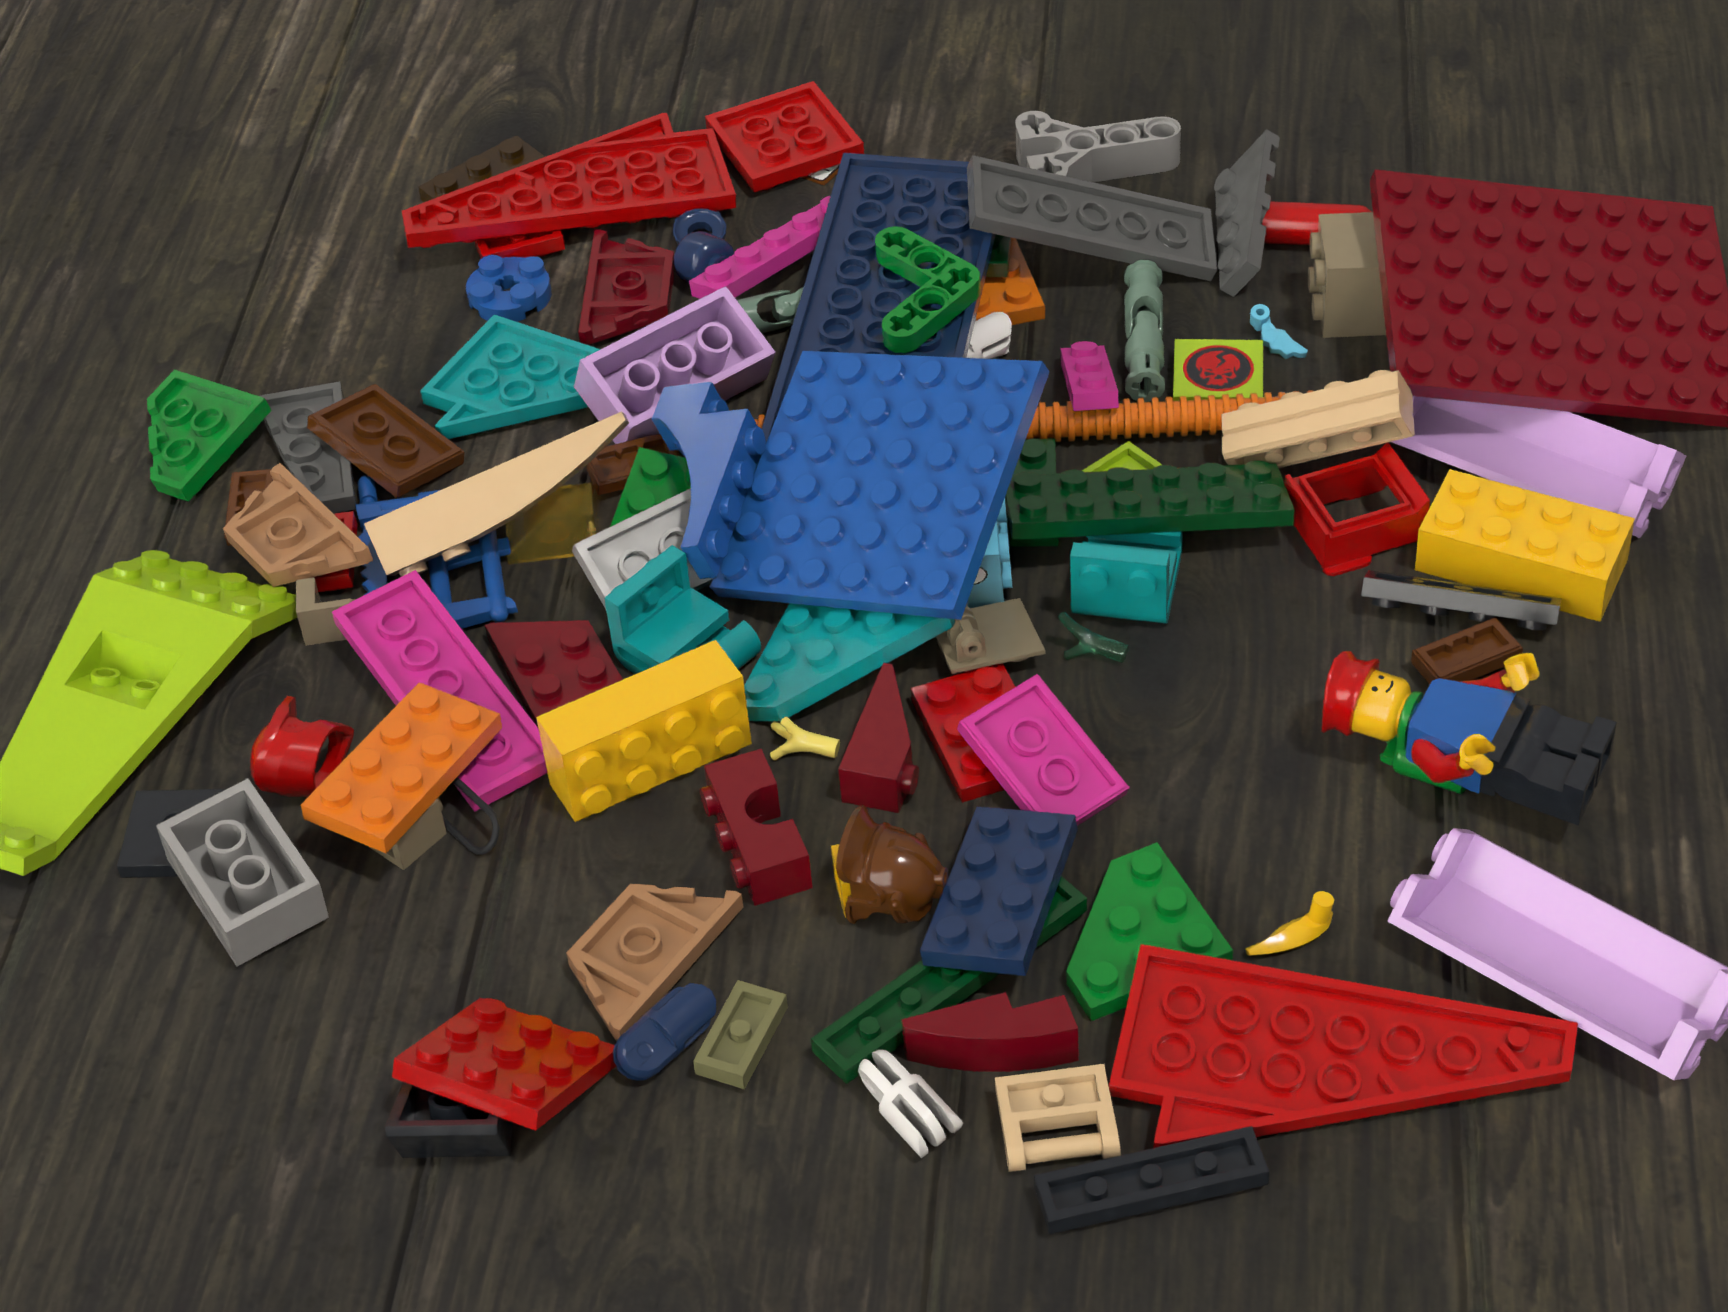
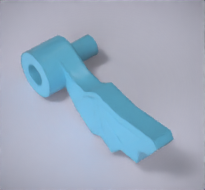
M1257 304L1252 307L1250 324L1256 331H1261L1263 346L1269 347L1270 353L1280 354L1285 359L1292 356L1297 358H1305L1307 356V349L1295 342L1285 330L1274 327L1269 316L1270 310L1266 305Z

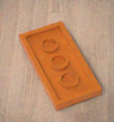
M419 682L301 804L303 819L387 854L502 729L500 713Z

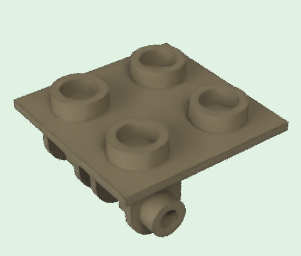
M1020 598L969 608L966 605L962 619H954L955 624L952 628L936 636L951 674L1010 661L1020 662L1029 657L1046 654L1045 648Z

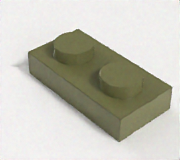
M737 980L693 1060L695 1074L745 1089L788 1009L787 995Z

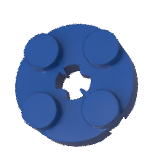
M498 255L485 256L478 262L479 268L470 275L466 283L469 306L471 309L473 307L477 309L479 316L486 321L494 314L516 322L526 319L525 312L532 310L536 306L537 312L541 311L547 306L552 295L550 278L545 270L544 262L541 258L535 256L526 258H501Z

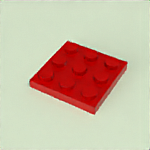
M814 81L705 116L706 129L713 128L719 147L753 192L770 189L775 185L841 163L843 153L864 154L863 141Z
M479 998L394 1058L392 1078L536 1131L616 1067L613 1061L615 1045L601 1041L593 1033L576 1032L553 1024L545 1016L528 1015L508 1008L500 1000Z

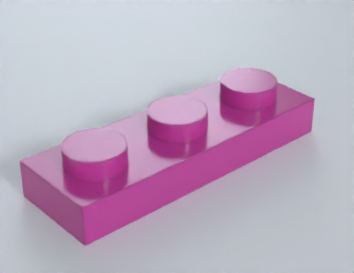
M1082 341L1072 344L1071 348H1060L1061 367L1073 411L1119 408L1118 388L1104 345L1097 346L1094 342Z

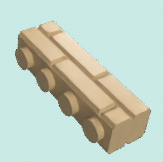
M1378 370L1371 373L1365 379L1349 383L1334 381L1328 383L1324 389L1305 394L1289 392L1284 394L1280 400L1264 404L1245 403L1239 406L1236 411L1221 414L1222 433L1224 435L1222 437V455L1228 465H1243L1250 461L1259 460L1267 463H1276L1278 468L1413 437L1415 436L1414 418L1412 415L1413 396L1399 370L1394 372Z

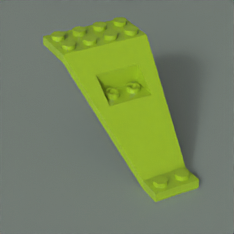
M158 550L144 551L140 557L129 561L116 562L112 568L94 574L0 761V869L25 876L55 860L252 638L298 618L296 613V595L288 593L287 589L281 585L273 587L271 584H256L247 581V577L243 574L218 573L208 570V565L195 561L180 562L170 559L168 553Z

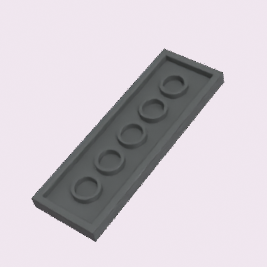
M972 155L968 163L967 183L970 229L1130 264L1138 260H1149L1155 262L1162 271L1211 281L1218 270L1211 209L974 155Z

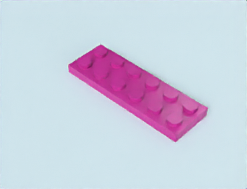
M416 570L332 611L335 625L395 705L420 682L500 713L502 729L458 775V778L485 803L490 804L548 773L538 727ZM456 786L474 812L481 809Z

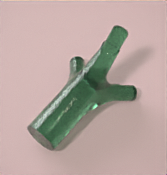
M1066 612L1059 614L1058 619L1079 640L1078 645L1064 651V657L1067 660L1081 654L1093 653L1121 663L1124 662L1129 645L1090 631L1075 622Z

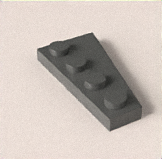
M1267 129L1230 169L1226 168L1219 174L1214 184L1220 290L1232 297L1261 268L1266 227L1260 223L1269 210L1271 196L1265 193L1266 180L1270 181L1274 178L1276 164L1269 160L1270 152L1278 149L1280 140L1279 136Z
M341 382L260 395V397L266 399L272 410L263 419V422L288 471L333 514L355 510L356 496L352 463L307 428L309 415L344 399Z

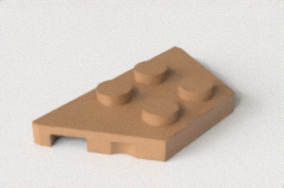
M281 463L275 465L270 471L273 481L264 492L254 490L245 501L244 508L236 513L223 528L228 542L273 587L295 582L299 579L312 578L368 564L373 561L368 546Z
M630 884L566 952L569 967L616 1041L645 1012L669 992L742 910L743 900L741 893L726 890L724 898L696 896L695 888L673 887L661 889L655 885Z

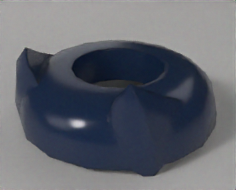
M709 209L686 211L675 219L673 226V236L677 245L685 236L697 229H706L722 239L726 237V223L719 212Z

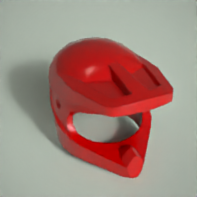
M287 696L277 707L271 721L261 730L254 741L250 756V770L253 781L261 791L267 793H276L287 797H309L345 759L353 740L354 729L348 725L328 720L303 722L297 717L296 698ZM328 737L329 744L326 759L321 769L315 773L320 750Z

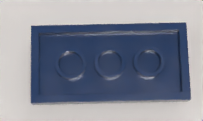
M977 806L921 946L920 953L923 965L1026 976L1078 831L1076 816L1072 814Z

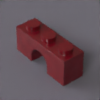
M762 749L704 765L707 786L700 788L702 803L707 816L716 815L719 821L714 825L722 852L731 851L734 858L730 859V867L737 888H747L754 906L812 889L809 854L794 820L790 819L776 824H761L765 821L781 817L777 782Z

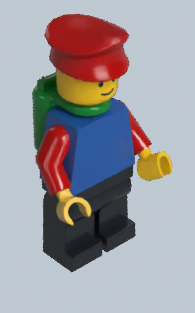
M1343 651L1333 659L1324 690L1321 728L1323 733L1335 729L1346 736L1356 732L1385 741L1388 744L1383 753L1380 754V760L1385 764L1391 765L1394 771L1400 775L1461 795L1466 789L1478 794L1481 792L1491 796H1495L1497 792L1501 797L1509 801L1579 825L1594 794V788L1597 787L1611 758L1617 722L1596 716L1593 724L1562 716L1546 705H1530V699L1517 696L1514 693L1515 691L1524 689L1529 684V681L1536 680L1540 676L1535 657L1532 653H1522L1508 658L1504 661L1506 670L1503 669L1483 679L1459 682L1441 678L1432 680L1425 695L1419 691L1411 693L1410 685L1405 679L1379 671V659L1359 660L1351 651Z

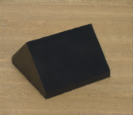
M402 1083L385 1125L386 1137L402 1158L511 1156L513 1122L411 1084Z

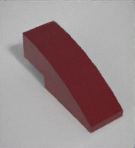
M1004 992L901 1019L904 1053L907 1061L938 1068L973 1072H1012L1042 1069L1079 1061L1078 1026L1065 995L1012 1008L1008 996Z

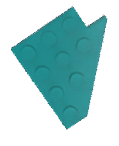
M494 314L420 390L423 404L447 412L437 422L435 428L448 439L587 408V404L574 388L579 362L581 359L601 349Z
M790 603L744 685L749 721H781L784 717L789 718L878 669L883 663H888L954 626L955 620Z

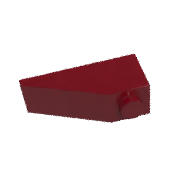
M883 663L838 768L841 800L843 803L864 805L869 808L899 813L906 795H913L916 790L919 767L913 765L911 741L893 664Z

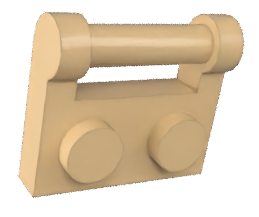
M1104 1064L995 1077V1091L1009 1172L1026 1170V1164L1094 1155H1102L1103 1159L1121 1156L1118 1130ZM1097 1124L1098 1133L1023 1142L1021 1134Z

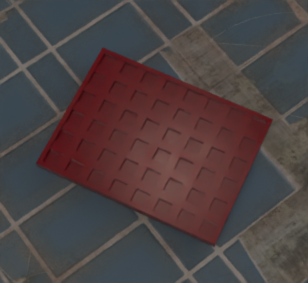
M1374 170L1370 179L1389 366L1391 372L1399 370L1409 386L1412 396L1728 427V286L1713 206Z

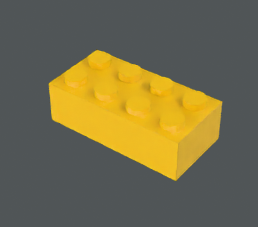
M1449 469L1419 528L1415 571L1467 585L1562 598L1560 611L1600 622L1628 561L1635 518Z
M716 640L536 717L550 785L574 822L600 813L608 807L635 795L645 793L653 787L680 775L690 773L698 767L725 755L735 753L739 749L752 744L743 675Z

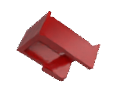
M1389 442L1385 443L1371 456L1292 478L1290 474L1285 475V486L1295 509L1293 524L1322 566L1323 573L1327 576H1337L1367 567L1371 564L1372 554L1418 541L1419 528L1429 510L1430 499ZM1385 486L1390 488L1400 504L1340 522H1335L1324 504L1341 499L1348 501L1384 490Z

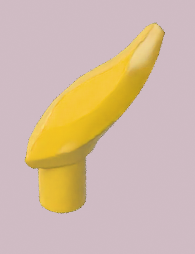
M1325 891L1316 892L1313 895L1310 910L1307 914L1280 926L1265 940L1245 948L1247 955L1254 956L1284 952L1301 947L1318 938L1329 928L1332 921L1333 896Z

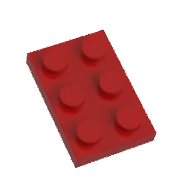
M1003 663L977 668L911 688V701L962 803L1004 790L957 730L961 720L1015 688Z

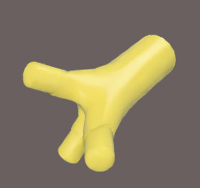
M788 717L782 718L780 723L778 721L771 723V729L787 739L783 745L770 752V757L773 761L786 754L795 752H811L836 758L840 747V739L803 730Z

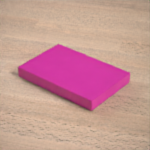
M1038 674L967 716L958 724V732L1020 810L1072 814L1076 816L1078 826L1124 797L1130 788Z

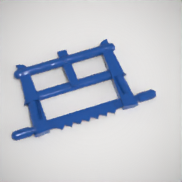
M363 476L358 480L360 504H356V510L363 532L358 538L368 546L373 559L368 564L362 565L365 569L360 572L361 576L366 579L362 584V587L367 591L366 594L388 584V579L364 523L440 490L421 492L415 497L377 501L375 481L369 476ZM496 529L479 538V543L470 546L471 551L460 557L445 562L443 556L440 555L428 561L431 591L461 629L491 620L496 623L504 622L508 618V613H518L513 599L506 597L500 556L511 554L509 538L497 539ZM482 560L487 597L452 603L448 571Z

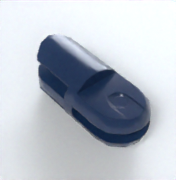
M689 983L684 987H677L663 996L617 1040L614 1046L613 1061L618 1071L632 1080H646L660 1072L669 1062L702 1035L710 1025L711 1018L716 1013V998L713 992L702 984Z

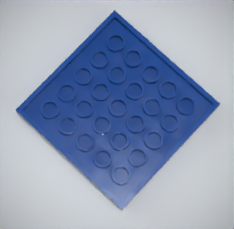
M802 351L766 442L765 450L755 470L753 484L748 489L741 509V517L736 522L729 542L728 553L723 558L717 578L712 579L710 588L719 597L961 620L1050 371L1043 361Z

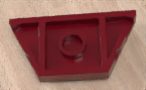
M601 229L594 230L578 330L580 343L590 345L650 325L669 315L675 272L674 251L657 246L650 247L641 241L628 238L624 245L608 240L607 231Z
M589 620L498 622L485 625L490 644L537 727L536 717L623 680Z

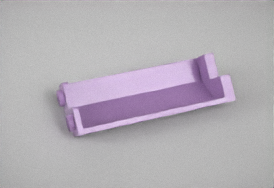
M1413 396L1412 413L1415 436L1391 441L1394 444L1488 480L1635 518L1632 535L1638 538L1648 528L1649 520L1647 517L1651 508L1654 507L1661 510L1669 499L1686 458V455L1675 449L1661 444H1654L1567 411Z
M1453 828L1449 834H1444L1432 852L1431 859L1435 863L1429 875L1412 874L1408 879L1400 882L1392 895L1390 906L1394 909L1388 919L1389 923L1562 1019L1578 1022L1580 1029L1672 1080L1689 1078L1700 1064L1701 1057L1699 1054L1707 1039L1717 1042L1728 1028V967L1471 830Z

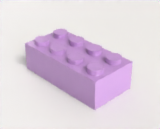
M725 286L581 359L574 388L598 421L619 412L626 414L629 424L613 439L615 444L659 434L652 421V416L664 387L712 382L721 399L726 401L766 380L776 352Z

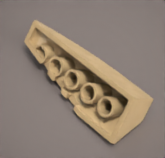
M619 412L364 523L386 575L395 576L400 574L402 577L414 570L421 574L428 570L425 562L442 555L444 561L447 562L470 552L468 543L519 517L559 489L591 462L629 424L626 414Z

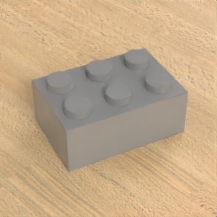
M249 779L156 825L167 860L236 966L329 918L319 881Z

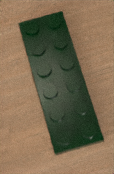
M1259 460L1250 461L1243 465L1205 463L1199 467L1182 468L1160 465L1154 469L1141 470L1115 467L1101 472H1083L1072 469L1060 474L1040 475L1033 472H1021L1012 476L1005 495L1006 515L1012 540L1293 526L1295 510L1277 464Z

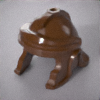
M864 805L857 807L852 812L845 826L836 859L838 878L845 883H850L851 895L848 896L845 905L847 920L855 924L859 919H867L872 913L880 912L892 915L897 923L904 924L919 921L932 907L933 898L939 899L948 878L947 867L942 866L932 849L928 846L923 834L915 833L913 835L905 829L892 826L887 822L878 824L870 817L867 807Z

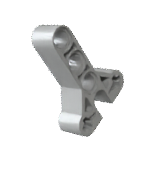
M1041 111L1024 112L1015 120L1016 157L1019 166L1089 182H1099L1166 172L1178 167L1180 163L1181 126L1177 120L1170 117H1153L1085 128L1051 119L1048 114Z

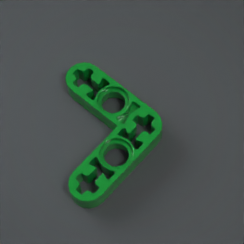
M888 227L876 235L875 250L878 263L920 287L883 318L881 324L883 343L888 350L895 353L912 352L978 299L981 293L980 272L973 264L906 228ZM925 262H934L938 264V266L930 269H921L917 267L919 264ZM927 304H939L942 306V308L935 311L921 309L922 306Z

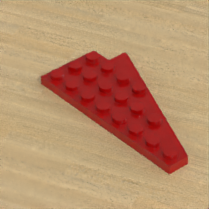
M661 113L402 210V219L407 247L429 248L437 244L453 242L470 243L478 239L510 238L513 235L535 232L551 233L552 230L576 227L594 228L601 224L617 222L635 223L642 219L658 217L676 218L686 211L693 209H709L720 212L724 209L736 208V193L713 128L673 133L668 114Z
M1141 944L1109 1082V1091L1112 1097L1161 1106L1154 1148L1252 1126L1256 1137L1569 1082L1573 1066L1578 1022Z

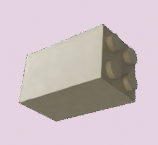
M1373 212L1319 214L1318 232L1310 233L1311 259L1316 260H1314V267H1308L1309 293H1316L1312 295L1313 320L1321 321L1323 338L1386 335Z

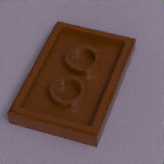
M373 384L308 416L307 428L396 498L464 463L465 451L377 384Z

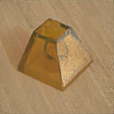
M593 483L563 485L522 515L506 523V532L511 553L507 555L508 564L575 557L572 552L574 544L599 533L595 485Z

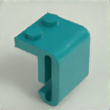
M1182 531L1086 536L1088 537V542H1073L1070 554L1072 613L1168 623L1181 562Z
M673 545L656 558L648 561L642 569L623 584L616 586L604 598L614 654L618 661L633 674L640 673L714 640L719 643L738 670L761 652L760 639L755 630L746 621L743 620L732 630L724 627L723 625L729 621L728 610L690 587L686 553Z

